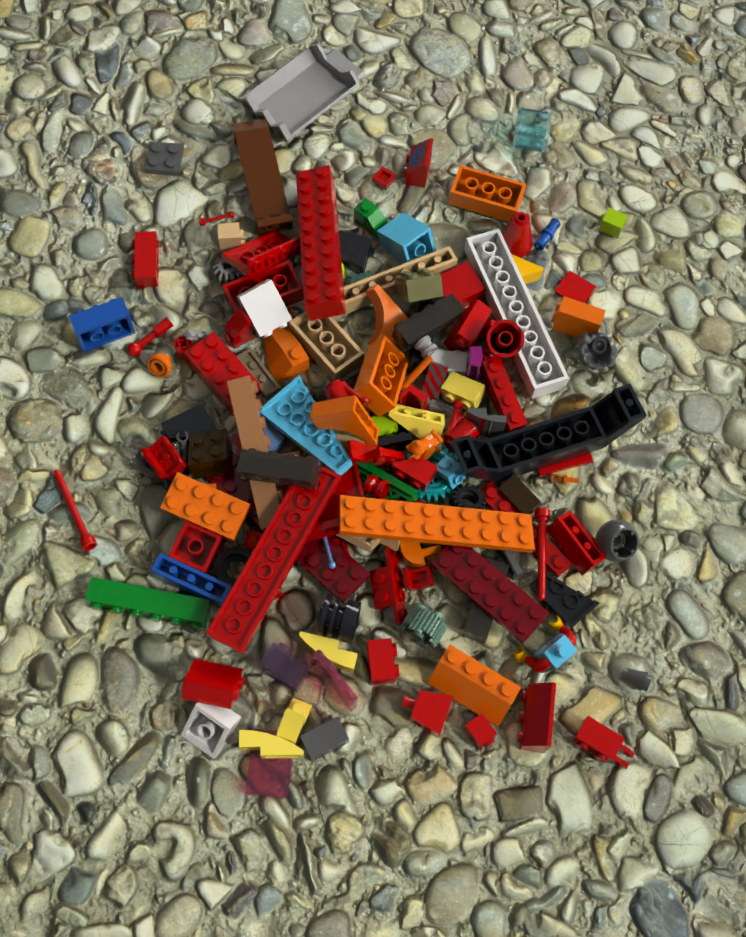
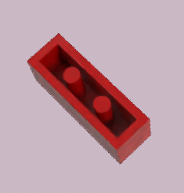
M135 232V239H132V249L135 250V253L131 255L132 265H134V269L131 270L132 280H135L137 287H158L159 240L157 232Z
M571 510L559 516L547 528L548 532L582 576L593 570L606 558Z

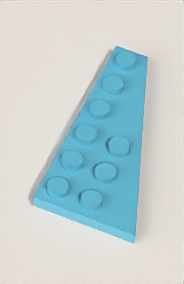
M298 375L262 406L263 410H260V415L328 470L342 476L353 465L342 444L338 441L333 429L318 430L315 424L311 422L310 412L312 411L313 403L316 401L310 395L300 375Z

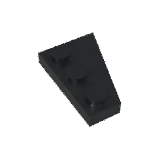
M546 572V592L543 602L571 630L600 603L584 596V593L568 587L564 582ZM538 577L529 584V587L536 594Z

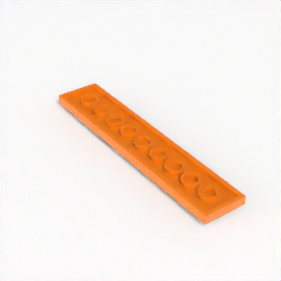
M340 495L339 535L532 553L535 550L531 514Z

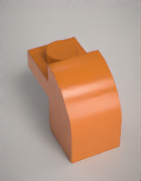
M400 541L398 550L403 563L411 569L424 567L426 565L425 562L431 563L440 554L442 548L441 545L421 549L420 542Z

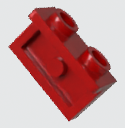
M410 384L406 389L403 388L400 391L397 404L426 410L429 397L423 390L417 389Z
M161 436L151 447H143L141 449L144 460L153 467L154 474L161 480L171 481L177 472L180 473L187 466L166 436Z

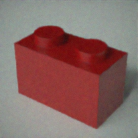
M392 638L368 640L367 654L371 686L395 683L396 677L400 676L399 665L394 663V657L397 656L396 644H392Z

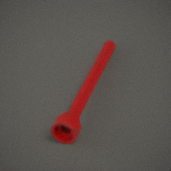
M54 470L55 480L81 536L79 544L83 551H90L97 546L95 537L88 534L61 471Z
M537 508L534 512V518L538 523L537 598L543 601L546 592V523L550 519V510L547 508Z

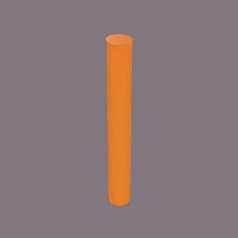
M427 355L403 381L401 390L403 388L406 389L433 361L430 355Z

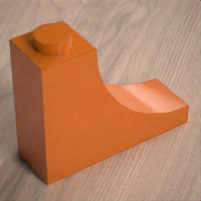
M378 284L371 286L366 291V294L374 306L376 324L374 333L367 344L370 345L385 335L396 346L414 324Z
M356 395L313 403L310 420L318 430L334 429L346 431L362 438L370 445H377L379 429Z

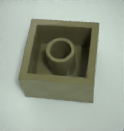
M419 268L417 272L402 271L400 275L394 276L397 298L408 303L443 296L441 274L434 272V270Z

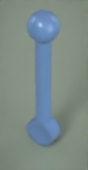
M325 537L322 539L329 560L328 567L333 569L336 563L332 559L328 540Z

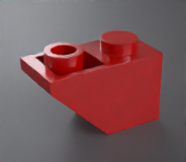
M422 457L417 460L413 458L394 462L391 473L397 479L410 483L412 488L425 492L436 476L438 466Z

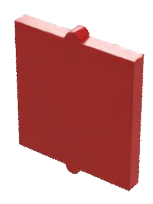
M569 271L565 278L560 280V284L554 293L562 298L565 296L585 303L586 300L590 299V295L596 286Z

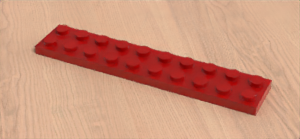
M307 459L305 460L207 630L206 635L241 654L245 652L341 481V475Z

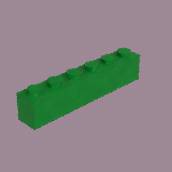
M91 577L85 597L89 607L94 610L104 608L109 609L114 614L125 612L129 613L131 617L141 618V616H145L155 622L166 620L169 624L176 626L187 624L189 628L197 630L200 627L206 628L212 606L209 599Z

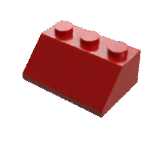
M556 683L528 684L525 690L522 689L521 702H524L523 710L519 712V722L522 723L521 731L518 730L517 743L520 744L519 750L545 753L551 747Z

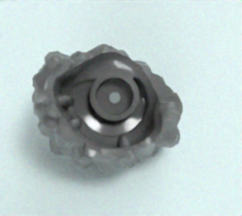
M585 331L576 344L578 360L592 370L612 367L615 364L618 350L615 342L612 341V337H607L605 333L592 332L588 334Z

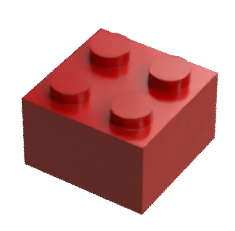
M185 520L168 557L207 574L223 542V538L221 535Z

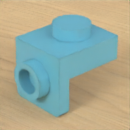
M447 455L435 464L438 466L437 474L447 480L451 489L461 484L466 478L461 465Z

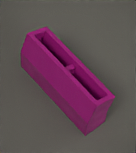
M481 346L469 347L466 377L474 381L478 380L483 353Z

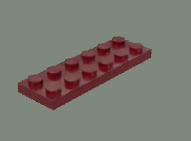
M447 545L430 564V566L522 644L549 615L546 609L472 547Z

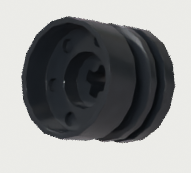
M328 594L319 612L317 635L323 637L327 628V638H331L334 631H338L339 641L352 644L362 602L349 599L345 607H341V597H337L335 605H332L333 595Z

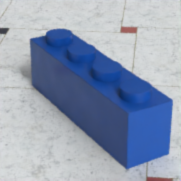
M162 553L159 554L151 568L154 578L195 597L209 599L211 604L218 608H221L232 589L231 585Z

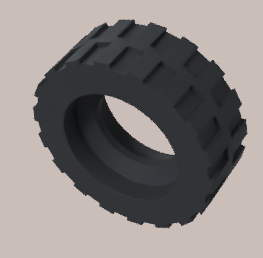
M232 546V548H226L225 551L221 552L214 564L216 579L233 587L237 579L227 574V566L235 560L246 564L252 554L250 550L244 549L241 546Z

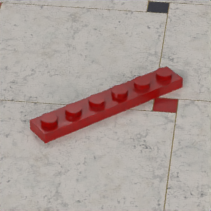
M492 481L481 489L480 493H485L486 506L490 510L521 513ZM532 523L535 550L532 553L538 558V528ZM546 537V567L559 578L573 563Z

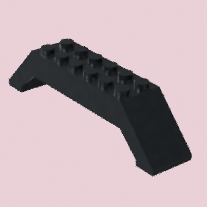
M631 384L613 389L611 393L590 407L485 440L466 435L451 440V444L465 476L501 482L509 479L514 474L519 476L603 449L645 419L647 415Z

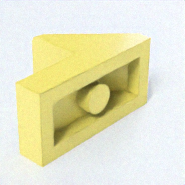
M293 698L289 707L284 712L276 736L296 744L312 709V705Z

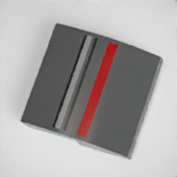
M467 408L465 418L476 426L479 435L493 438L503 434L506 425V415H487V408Z

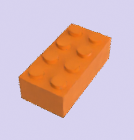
M460 165L450 191L448 204L509 222L512 216L519 211L526 184Z
M385 335L368 346L354 388L360 395L372 400L366 406L378 417L396 408L410 360Z
M177 472L160 509L162 512L184 522L187 520L221 535L223 539L235 544L250 512L251 505Z

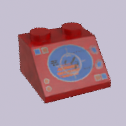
M429 138L412 146L411 153H407L406 163H408V167L404 166L403 177H406V185L425 188L434 139Z

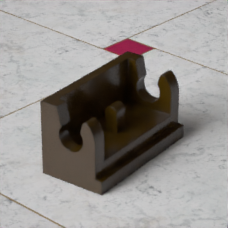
M515 474L499 487V490L523 514H532L535 509L541 506V501Z

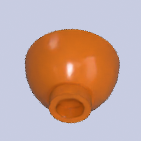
M166 353L151 355L147 360L149 371L159 378L167 377L172 370L171 357Z

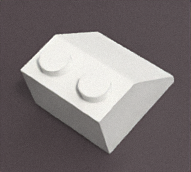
M198 702L195 704L181 736L215 759L234 733L241 716L231 709Z

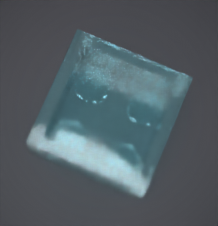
M519 107L512 147L545 152L549 140L552 112Z

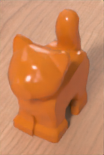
M433 429L429 435L424 436L420 440H414L406 446V449L413 454L408 459L415 458L417 460L420 457L428 459L432 455L440 453L441 448L438 445L443 444V439Z

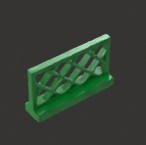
M356 461L362 487H364L363 481H366L373 474L378 476L379 480L390 482V496L385 497V500L403 498L407 500L406 502H416L419 498L416 489L373 464Z

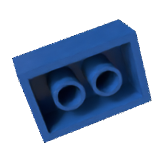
M123 297L112 299L101 305H95L84 311L75 312L69 316L83 352L135 334Z

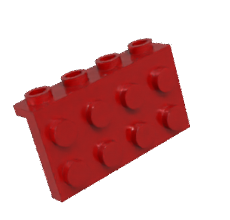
M275 230L223 252L222 260L249 277L300 254V237L291 240Z

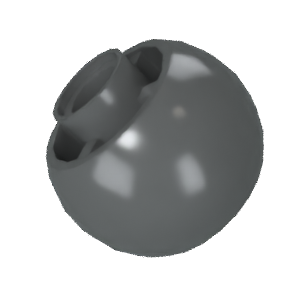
M615 519L604 523L599 528L595 542L600 551L606 556L605 559L612 562H623L632 558L638 550L639 535L633 525L627 521Z

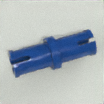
M552 218L546 228L542 229L541 235L534 243L536 249L544 250L547 243L554 238L556 230L561 225L558 219Z

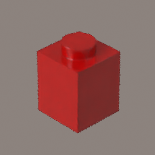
M482 713L463 728L478 749L482 746L486 749L495 742L493 738L497 733Z

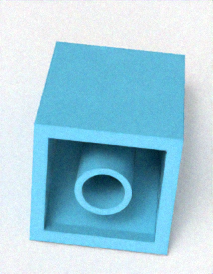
M404 212L377 230L381 245L401 265L436 251L430 227Z

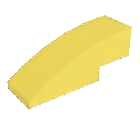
M300 631L299 640L314 655L331 666L354 674L358 653L339 649V640Z
M239 730L240 751L260 750L261 759L304 758V750L281 737L264 732Z

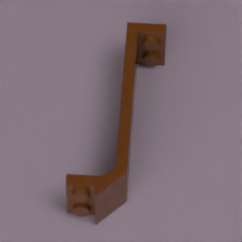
M266 119L231 124L234 143L238 147L258 236L275 230L293 229L292 214L289 213Z

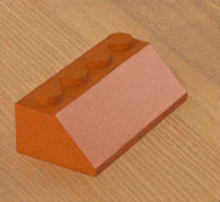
M451 644L447 647L427 682L429 686L442 694L453 696L455 702L477 715L482 713L488 722L496 727H499L521 689L517 684Z

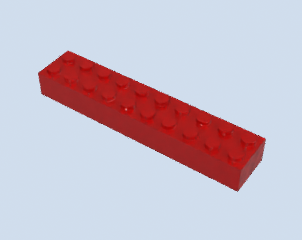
M330 165L296 172L304 308L310 321L346 314L335 179Z

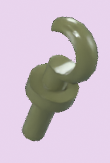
M614 368L605 373L600 372L599 376L596 377L598 382L595 384L591 383V379H589V384L593 387L598 386L600 380L605 381L607 376L615 372Z

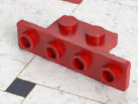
M353 440L347 441L348 454L351 460L392 468L394 462L405 460L404 453Z
M388 546L384 548L387 566L370 571L374 605L376 610L393 607L395 623L401 625L408 611L405 608L404 600L406 595L402 588V573L399 568L400 556L397 551Z

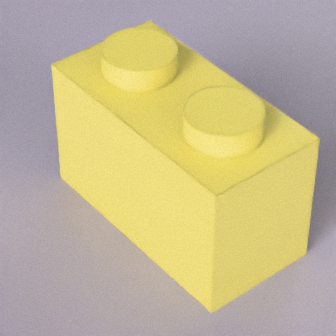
M451 371L441 387L442 398L445 401L452 403L455 399H458L463 404V409L465 410L467 408H478L486 395L484 384Z

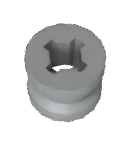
M429 335L423 337L414 345V348L421 352L423 359L427 355L431 356L438 349L437 345L431 342Z

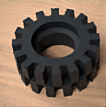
M468 483L465 486L460 484L459 487L456 486L453 490L449 504L454 507L484 509L486 497H484V492L480 493L481 489L479 487L475 489L473 484L471 487H469ZM461 499L470 500L474 505H468Z

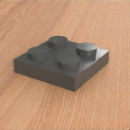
M150 141L145 173L180 176L184 144Z

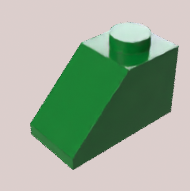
M365 198L354 208V221L379 240L377 230L388 223L379 207Z

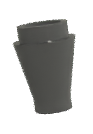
M624 667L620 679L625 680L640 691H647L653 676L648 675V672Z

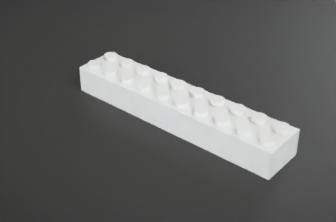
M500 229L466 238L464 251L473 270L485 287V297L492 309L496 322L499 320H512L517 323L524 333V345L512 357L531 399L565 389L569 377Z

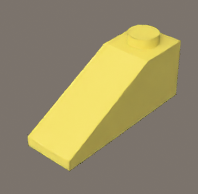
M396 404V408L388 412L389 417L419 439L429 435L433 429L441 436L445 426L444 414L400 404Z

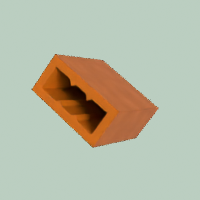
M564 296L561 303L557 302L551 322H554L552 329L576 338H580L585 331L588 334L598 332L606 310Z

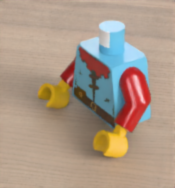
M556 615L557 621L551 623L549 620V624L555 632H558L531 656L526 655L522 646L518 647L519 653L513 652L516 662H524L525 665L537 672L544 673L555 670L576 653L577 650L574 647L577 641L576 636L564 626L560 617Z

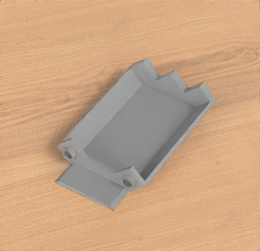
M319 43L313 44L242 96L239 101L250 117L253 118L255 116L257 119H266L269 130L276 134L275 138L280 142L288 141L360 85L358 81L365 76V73L338 50L333 49L325 55V51Z

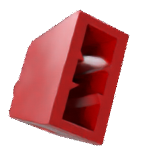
M420 690L417 699L405 695L401 707L412 711L410 722L439 738L453 696Z

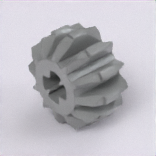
M222 256L221 260L215 261V265L212 268L215 280L218 279L220 284L237 280L243 275L241 271L222 260Z

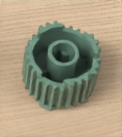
M416 603L402 622L400 630L405 635L408 632L415 639L413 642L423 648H427L429 645L435 648L445 633L447 625L442 621L444 616L440 612L435 610L433 612L428 611L424 605Z

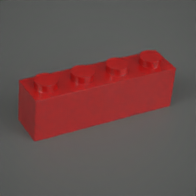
M497 356L482 361L479 372L497 415H506L504 432L508 433L526 427L528 423L501 358Z

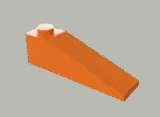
M287 326L281 329L278 327L272 330L273 333L263 338L268 369L278 384L310 369L309 357Z

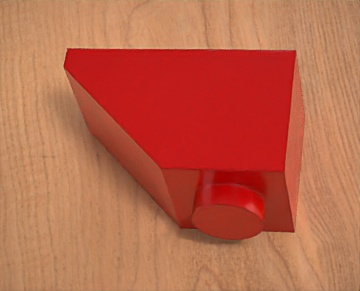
M240 307L224 326V338L235 349L254 339L252 320L243 307Z

